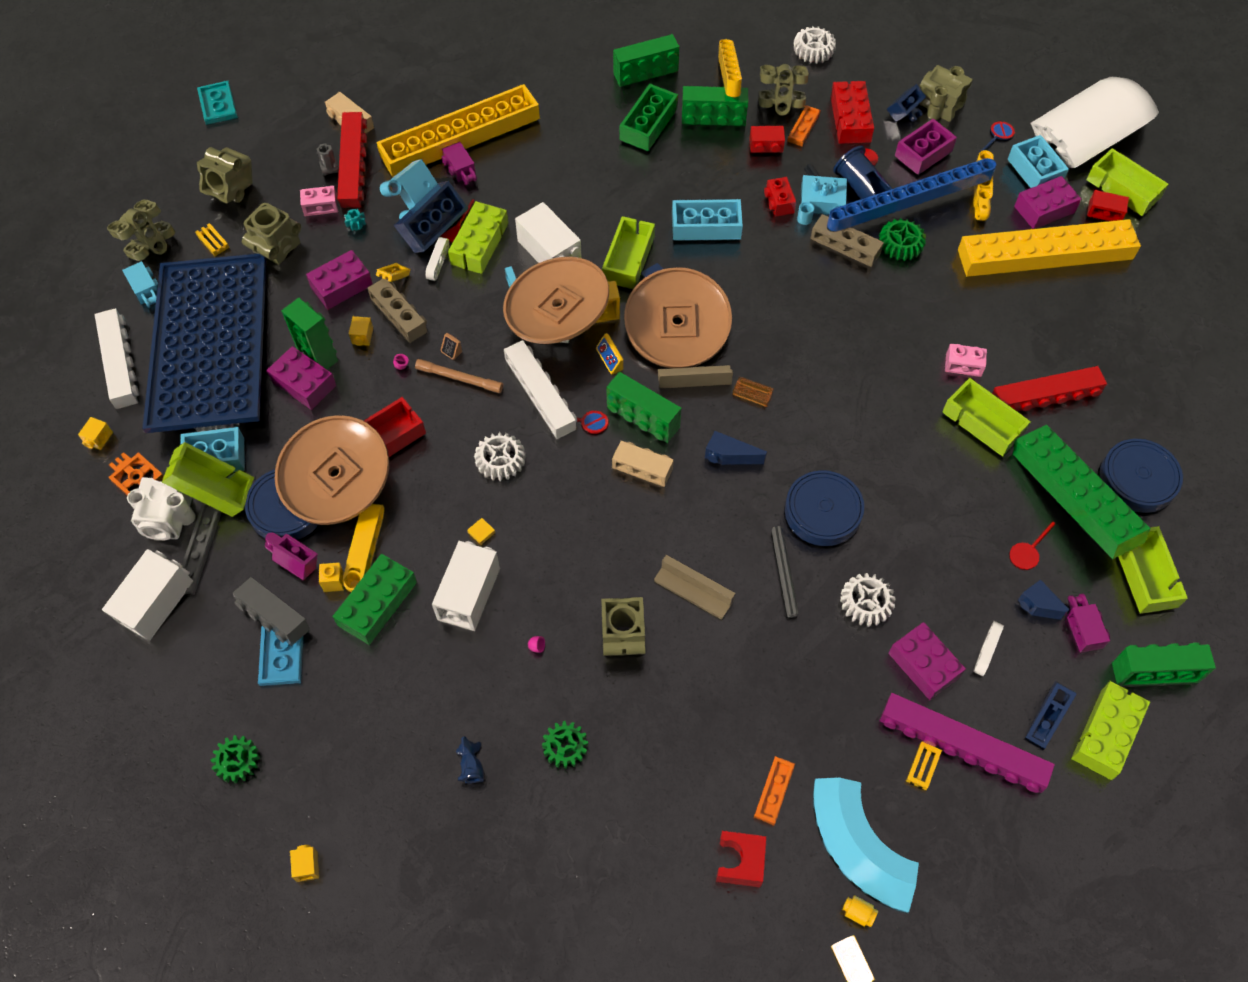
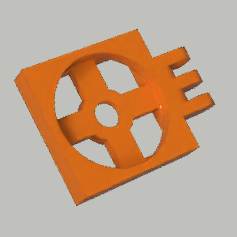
M123 452L121 456L125 460L122 461L117 457L115 461L119 465L116 466L112 462L109 464L115 471L109 476V479L127 496L130 493L128 488L133 484L140 485L142 477L144 478V475L150 470L153 471L154 480L161 481L164 477L139 452L132 458ZM136 465H143L140 469L132 468ZM126 472L128 479L121 484L122 476ZM135 474L140 475L139 479L134 480L133 476Z

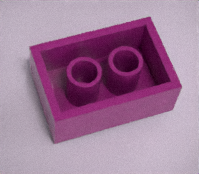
M931 119L898 142L895 157L919 175L951 153L957 137L936 120Z
M1060 176L1020 192L1014 207L1032 229H1037L1075 213L1081 198L1068 182Z
M352 250L306 274L310 287L327 310L373 285L369 271Z
M293 346L267 369L273 384L310 410L337 386L331 372Z
M924 622L895 642L888 653L929 700L958 680L966 670Z

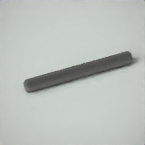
M781 526L773 527L772 536L787 616L789 618L797 617L798 607L783 528Z

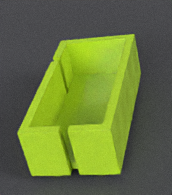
M1113 148L1093 165L1086 179L1098 188L1100 186L1103 187L1102 190L1104 192L1129 197L1128 207L1141 216L1161 199L1169 185Z
M475 201L448 251L450 264L465 269V255L468 270L482 274L501 239V234L503 235L509 224L507 210Z
M622 216L603 264L602 272L606 276L607 281H616L617 286L634 289L638 284L655 237V224L640 221L639 234H636L637 220Z
M971 378L947 400L942 411L955 422L959 420L960 426L1002 457L1015 444V439L1024 435L1031 421Z
M186 442L174 450L169 462L170 466L167 467L162 483L231 517L244 509L248 491L254 480L253 476L238 470L226 478L235 471V467Z
M1159 526L1151 527L1144 544L1118 556L1140 614L1179 608L1188 599L1182 582H1177L1180 577Z
M1111 681L1101 690L1080 737L1081 741L1078 742L1071 759L1113 780L1122 771L1150 701L1133 692L1128 695L1127 689Z

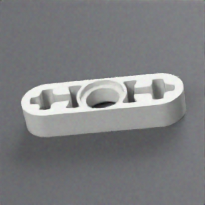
M438 238L426 268V279L437 280L449 249V239Z
M993 621L974 667V673L984 676L1004 625Z

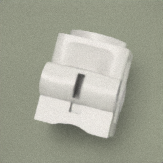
M142 477L139 489L132 490L127 496L129 504L134 509L131 522L138 532L147 538L154 540L179 539L182 526L189 525L195 520V513L190 507L192 498L153 478Z

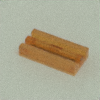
M739 376L733 389V395L767 407L774 388Z

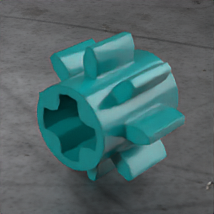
M358 209L349 210L347 215H344L346 227L350 226L352 230H360L363 225H366L364 212L360 213Z

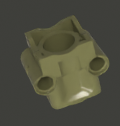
M937 65L925 75L919 86L926 96L919 105L928 109L927 116L930 119L937 120L942 118L951 122L955 112L966 103L967 90L971 86L973 79L964 75V70L961 67L954 66L948 70Z
M209 147L205 152V157L197 162V168L200 173V192L214 196L225 203L230 201L239 203L244 197V190L253 184L251 159L249 156L225 147L222 150Z
M262 203L244 221L247 233L242 238V244L277 265H280L285 260L287 254L301 243L298 236L301 231V224L291 219L286 212L269 203Z
M643 597L601 599L604 656L645 654ZM618 627H628V628H630V629L627 630V631H619V630H617Z

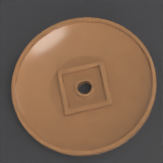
M577 257L549 259L532 266L513 282L504 299V317L514 334L526 341L539 344L566 341L585 332L601 317L609 300V285L602 270L588 260Z
M676 267L654 272L636 285L627 300L624 321L630 342L647 360L667 368H690L708 361L720 351L730 333L732 313L726 294L713 279L696 270ZM678 317L681 318L683 322L681 324H675L673 322V319Z
M328 416L305 425L288 440L278 457L275 468V486L280 500L292 514L313 524H337L358 516L377 499L386 483L389 471V456L386 445L373 427L360 419L350 416ZM339 469L338 475L331 477V472Z

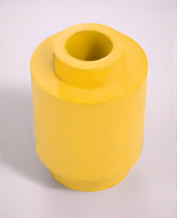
M855 895L852 899L847 898L842 909L846 911L844 916L864 927L865 925L871 927L878 914V910L874 909V905Z

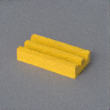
M210 223L207 224V228L202 227V231H195L197 237L214 256L229 248L228 243ZM210 231H211V233L219 240V242L223 245L222 247H221V245L213 238V236L209 233ZM203 235H206L218 249L215 250Z
M394 263L377 269L376 276H382L383 279H388L389 282L409 276L411 269Z
M921 742L906 782H912L915 786L923 787L922 789L927 790L942 750ZM925 748L927 749V752L925 754L917 778H914L913 776L915 770L917 768L923 749ZM931 752H933L935 755L925 782H923L921 779Z

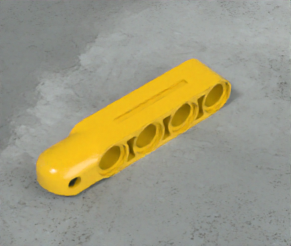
M983 150L979 153L977 161L986 158L994 160V157L990 151ZM993 176L991 180L974 186L973 205L975 207L976 220L986 221L990 216Z
M371 504L364 512L359 514L343 575V584L349 592H352L370 569L384 516L383 505Z

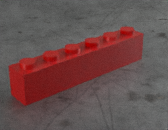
M342 112L337 196L341 208H361V201H364L362 186L365 185V180L362 175L365 172L363 157H366L364 143H367L365 133L367 119H364L362 112Z
M1099 366L998 386L994 388L992 394L1015 411H1028L1035 407L1043 408L1050 404H1062L1069 400H1080L1088 396L1096 397L1102 393L1107 382Z

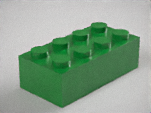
M673 34L614 49L613 71L619 86L622 87L678 72L680 47Z
M649 84L620 124V140L649 151L678 109V94Z
M683 86L682 124L746 126L748 88H741L740 96L730 97L726 95L725 87Z
M297 298L281 310L297 350L326 370L338 362L337 351L332 345L333 340L329 336V329L324 323L326 320L320 312L316 313L307 301L304 302L300 298Z
M621 372L607 386V407L611 412L618 413L626 421L635 423L643 431H648L658 440H663L667 443L679 430L682 408Z
M381 553L332 616L337 626L370 645L417 583L414 572Z
M1178 643L1167 646L1152 644L1146 647L1130 645L1112 662L1116 683L1119 686L1199 683L1216 669L1210 645H1201L1200 643H1191L1180 646Z

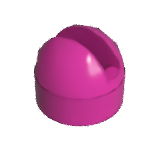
M397 354L393 360L394 367L399 370L406 368L409 362L408 357L404 354Z
M532 637L528 642V648L533 652H543L545 649L544 637Z

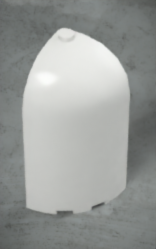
M1109 77L1098 81L1031 122L1036 136L1041 135L1047 143H1054L1057 146L1055 150L1068 168H1076L1149 123L1158 115L1159 111L1152 97L1138 83L1127 78Z

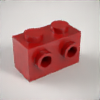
M751 126V153L783 152L785 144L784 126Z
M787 177L767 180V187L764 188L765 197L769 199V208L773 210L775 217L793 214L795 212L796 200Z
M1094 190L1089 201L1087 216L1107 221L1123 220L1127 213L1129 197Z

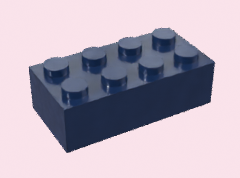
M449 181L441 182L410 209L394 227L414 253L424 252L469 208Z

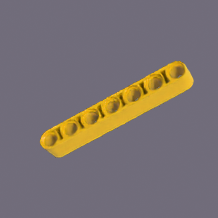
M727 39L720 40L718 58L727 96L738 97L741 95L742 76L734 42Z

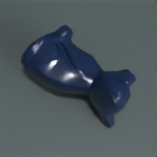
M465 736L461 738V744L456 749L457 754L462 755L460 762L462 773L458 777V781H465L467 784L484 781L483 767L480 760L475 756V753L481 748V742L474 743Z

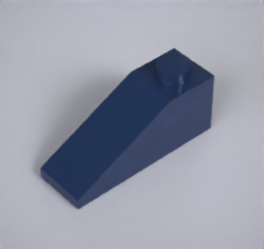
M714 431L705 451V458L710 462L721 465L764 464L767 451Z
M1055 681L1038 711L1026 738L1046 748L1077 693Z

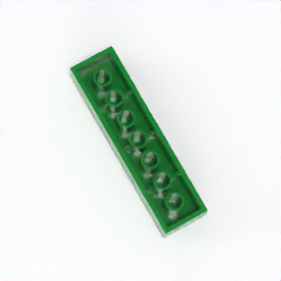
M1048 425L1015 439L1012 454L1112 559L1146 542L1151 528Z

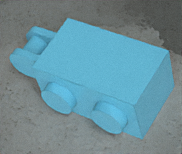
M141 261L123 269L122 271L141 304L146 303L147 307L150 308V305L156 303L158 282L156 278H151L154 275L149 266L145 268Z

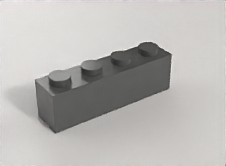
M252 577L233 592L236 606L242 611L245 609L254 621L259 620L262 622V626L268 632L272 630L282 643L286 641L292 646L310 630L303 616Z

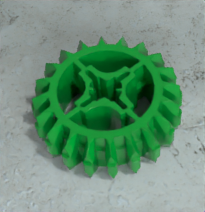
M901 218L898 221L895 219L892 222L888 221L879 235V240L884 242L882 250H885V255L890 254V259L896 257L897 260L901 258L905 261L907 258L909 260H912L913 257L917 258L926 244L924 229H920V224L915 225L914 221L909 222L908 219L906 221H903Z

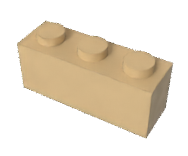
M341 92L325 101L327 114L331 118L336 119L340 125L342 123V112H362L364 119H367L365 133L374 128L371 115Z
M624 441L620 442L612 458V468L665 487L671 475L674 459L667 455H660L650 449H643L631 442Z

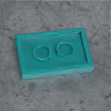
M229 80L197 87L206 125L238 118Z

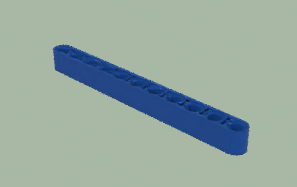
M990 158L982 159L834 208L829 213L827 227L831 231H840L987 182L993 176L996 162Z

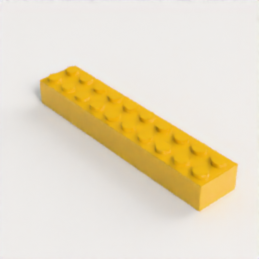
M523 84L378 141L376 143L379 155L391 176L394 177L413 161L422 159L424 164L427 165L442 159V148L457 142H461L466 149L540 119L539 104Z
M1129 219L962 236L958 252L966 277L1133 260L1141 245Z

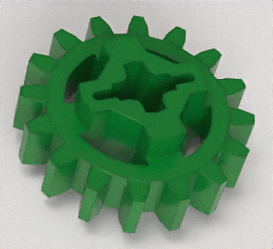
M563 721L562 726L555 723V729L548 728L549 735L543 736V739L546 741L542 743V748L546 749L543 752L544 756H549V763L556 761L557 768L560 764H564V768L567 769L569 763L575 767L576 760L583 761L581 754L587 755V750L583 748L588 746V741L585 740L587 738L586 733H581V726L575 729L574 722L570 726H567L566 721ZM574 735L578 738L579 744L573 740ZM565 742H568L569 745H566L565 748H563L562 745H564ZM551 745L557 748V754L552 751Z
M234 735L232 741L225 738V744L218 743L217 745L220 749L213 750L212 752L216 755V758L211 759V762L215 764L212 770L217 772L216 775L220 779L223 778L227 783L230 779L237 783L238 778L245 781V775L248 773L252 776L253 772L251 769L258 768L255 761L259 760L260 757L255 753L259 750L256 746H253L254 743L251 740L247 741L245 736H242L239 740ZM231 755L238 758L240 763L234 761Z

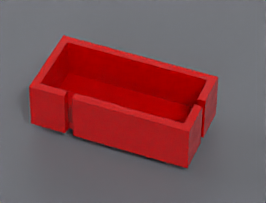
M851 81L850 84L848 82H833L831 102L839 144L871 142L874 124L865 81Z
M403 397L364 420L381 436L389 457L426 434L423 421L414 410L412 411V408Z

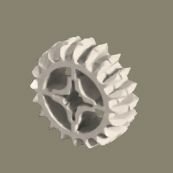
M806 27L805 30L801 29V32L797 33L794 39V51L799 56V59H804V62L810 61V64L812 62L816 64L818 62L823 63L824 60L828 61L832 57L836 48V39L833 34H830V31H825V28Z
M499 432L498 436H495L492 433L491 438L485 436V442H479V447H476L474 455L475 464L479 468V472L484 473L486 478L491 476V479L494 480L498 477L501 481L502 477H506L509 480V475L515 477L516 471L521 472V466L525 464L526 454L524 453L525 449L521 445V441L516 440L514 435L509 437V434L506 433L502 436ZM511 450L515 453L513 459L510 457L509 454ZM487 454L490 455L491 459L489 463L485 460Z
M868 573L864 575V578L858 574L856 579L854 577L850 578L841 591L840 602L844 603L842 610H847L846 617L853 616L852 622L858 619L860 620V625L866 622L869 627L873 622L877 626L880 621L885 622L895 608L894 602L896 599L892 596L894 589H888L890 585L889 583L883 584V578L877 580L876 574L872 578L869 577ZM854 591L857 594L856 597L858 598V602L856 604L852 597V593ZM878 596L882 598V608L879 606V602L877 600Z

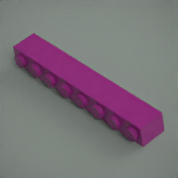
M894 693L890 694L879 720L890 729L896 728L901 730L906 736L916 737L931 746L939 747L948 755H957L971 765L984 767L991 774L1002 775L1007 781L1022 784L1031 792L1042 793L1048 787L1055 764Z

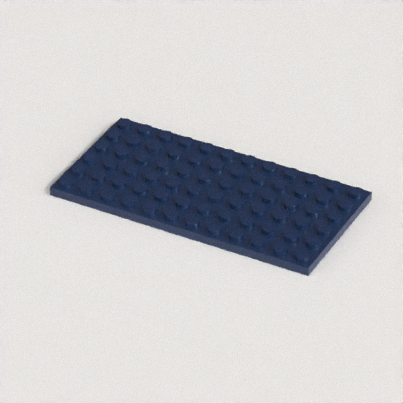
M257 253L160 263L142 428L144 433L259 421L266 257Z

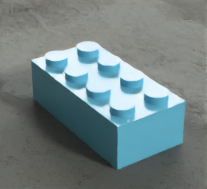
M741 199L673 200V240L741 239L743 228Z

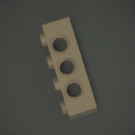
M822 214L812 229L811 239L872 267L881 254L884 242L851 227L836 232L831 231L827 227L829 217Z
M381 279L368 287L371 300L409 343L427 333L426 319L422 315L419 316L414 305L407 302L404 294L397 291L393 282Z

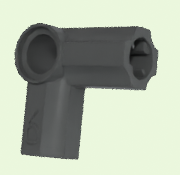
M326 143L320 144L317 148V154L320 159L319 163L323 176L339 173L331 145Z

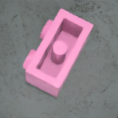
M334 186L300 190L301 207L304 216L338 212V200Z
M950 344L946 353L945 372L981 377L986 367L987 349Z

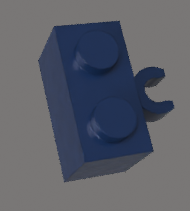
M916 84L897 98L887 108V111L895 122L909 114L910 121L914 122L917 120V117L922 115L921 110L916 109V106L926 96Z

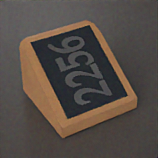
M445 333L441 352L452 360L456 359L462 353L460 340L449 333Z

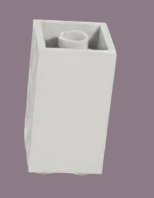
M544 202L515 218L518 242L538 263L558 257L581 258V240Z
M469 541L458 542L432 603L437 620L468 630H476L500 570L497 552L490 547L482 548Z
M147 549L102 608V611L121 625L150 641L185 594L186 589L190 587L193 580L188 576L190 572L182 568L180 563L173 559L171 561L166 559L167 557L157 550L154 553Z

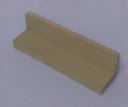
M730 365L658 369L659 388L732 384L733 370L730 369Z
M668 555L662 560V568L654 578V582L719 619L724 618L734 602V592Z

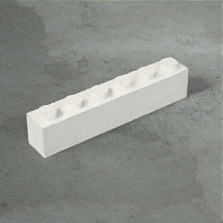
M116 308L96 313L95 320L109 400L115 409L137 404L139 391L134 384V381H137L131 368L134 367L131 356H129L131 348L126 341L129 337L127 330L124 328V325H126L123 314L120 315Z
M522 340L505 348V360L556 439L575 431L576 415L574 412L569 411L566 400L564 398L561 399L559 396L560 393L557 386L552 385L549 374L542 370L541 362L538 358H534L531 347L529 345L526 346Z

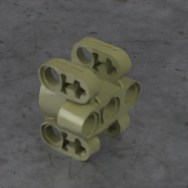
M782 64L776 68L771 65L761 66V82L765 84L775 83V90L771 88V90L758 91L759 106L769 108L775 104L776 112L779 115H786L790 110V106L804 108L806 105L805 92L793 90V84L808 83L809 73L807 67L794 66L792 69L788 64ZM783 87L788 88L785 92L780 91ZM781 103L786 104L784 107H779Z
M146 199L136 203L134 209L127 210L119 220L112 222L107 227L110 234L117 239L126 240L133 234L137 237V239L131 240L123 250L127 257L136 261L145 259L149 255V251L156 254L165 253L167 249L165 239L175 234V230L170 223L161 220L153 224L152 218L158 216L161 210L155 202Z

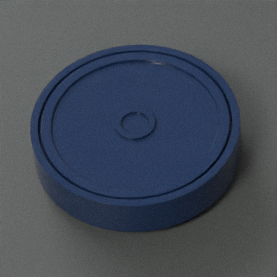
M1128 439L1117 443L1110 449L1100 467V478L1136 512L1149 513L1165 508L1177 496L1183 484L1182 469L1174 455L1160 444L1146 439Z
M275 469L262 475L250 487L245 503V512L254 530L263 538L268 533H275L281 538L288 534L294 539L299 540L310 534L319 525L298 518L285 507L276 490Z
M826 470L809 472L799 477L791 485L785 503L786 520L793 532L801 539L819 546H833L847 541L858 530L864 514V500L858 487L847 477Z

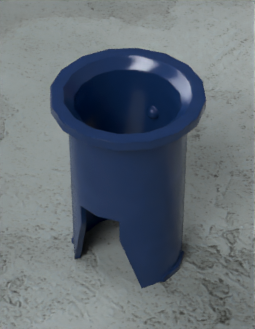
M857 146L848 151L838 160L833 168L835 175H842L843 178H847V183L860 199L892 189L864 155L866 149L863 146Z

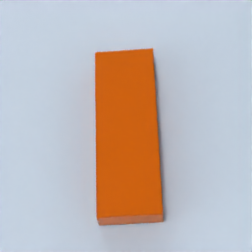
M806 105L787 141L803 146L820 116L821 110Z
M775 756L754 818L775 825L795 766L794 763Z

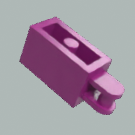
M461 142L442 148V161L445 166L448 165L452 177L455 176L458 182L463 180L466 185L470 181H477L474 162Z
M268 533L266 535L265 548L272 552V560L302 580L316 569L318 557L316 552L288 534H285L282 538L275 533Z
M1083 593L1077 597L1073 595L1068 596V604L1071 610L1066 617L1080 653L1103 649L1110 642V634L1103 624L1102 613L1097 609L1096 604H1088Z

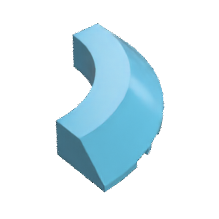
M844 778L815 779L813 798L817 826L820 829L827 851L830 856L832 855L839 869L850 881L852 880L861 888L866 895L869 894L879 900L880 903L893 909L909 913L916 888L919 863L898 855L888 848L874 833L862 807L861 782Z

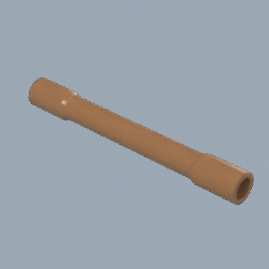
M417 359L415 369L424 372L435 373L483 387L496 393H501L503 390V383L470 375L422 359Z

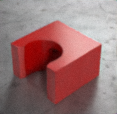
M722 831L720 845L731 847L738 851L741 856V863L735 868H718L716 882L761 887L764 877L766 836Z

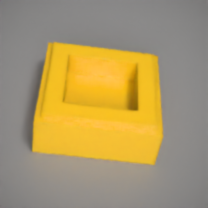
M483 518L467 530L480 545L495 534V530Z

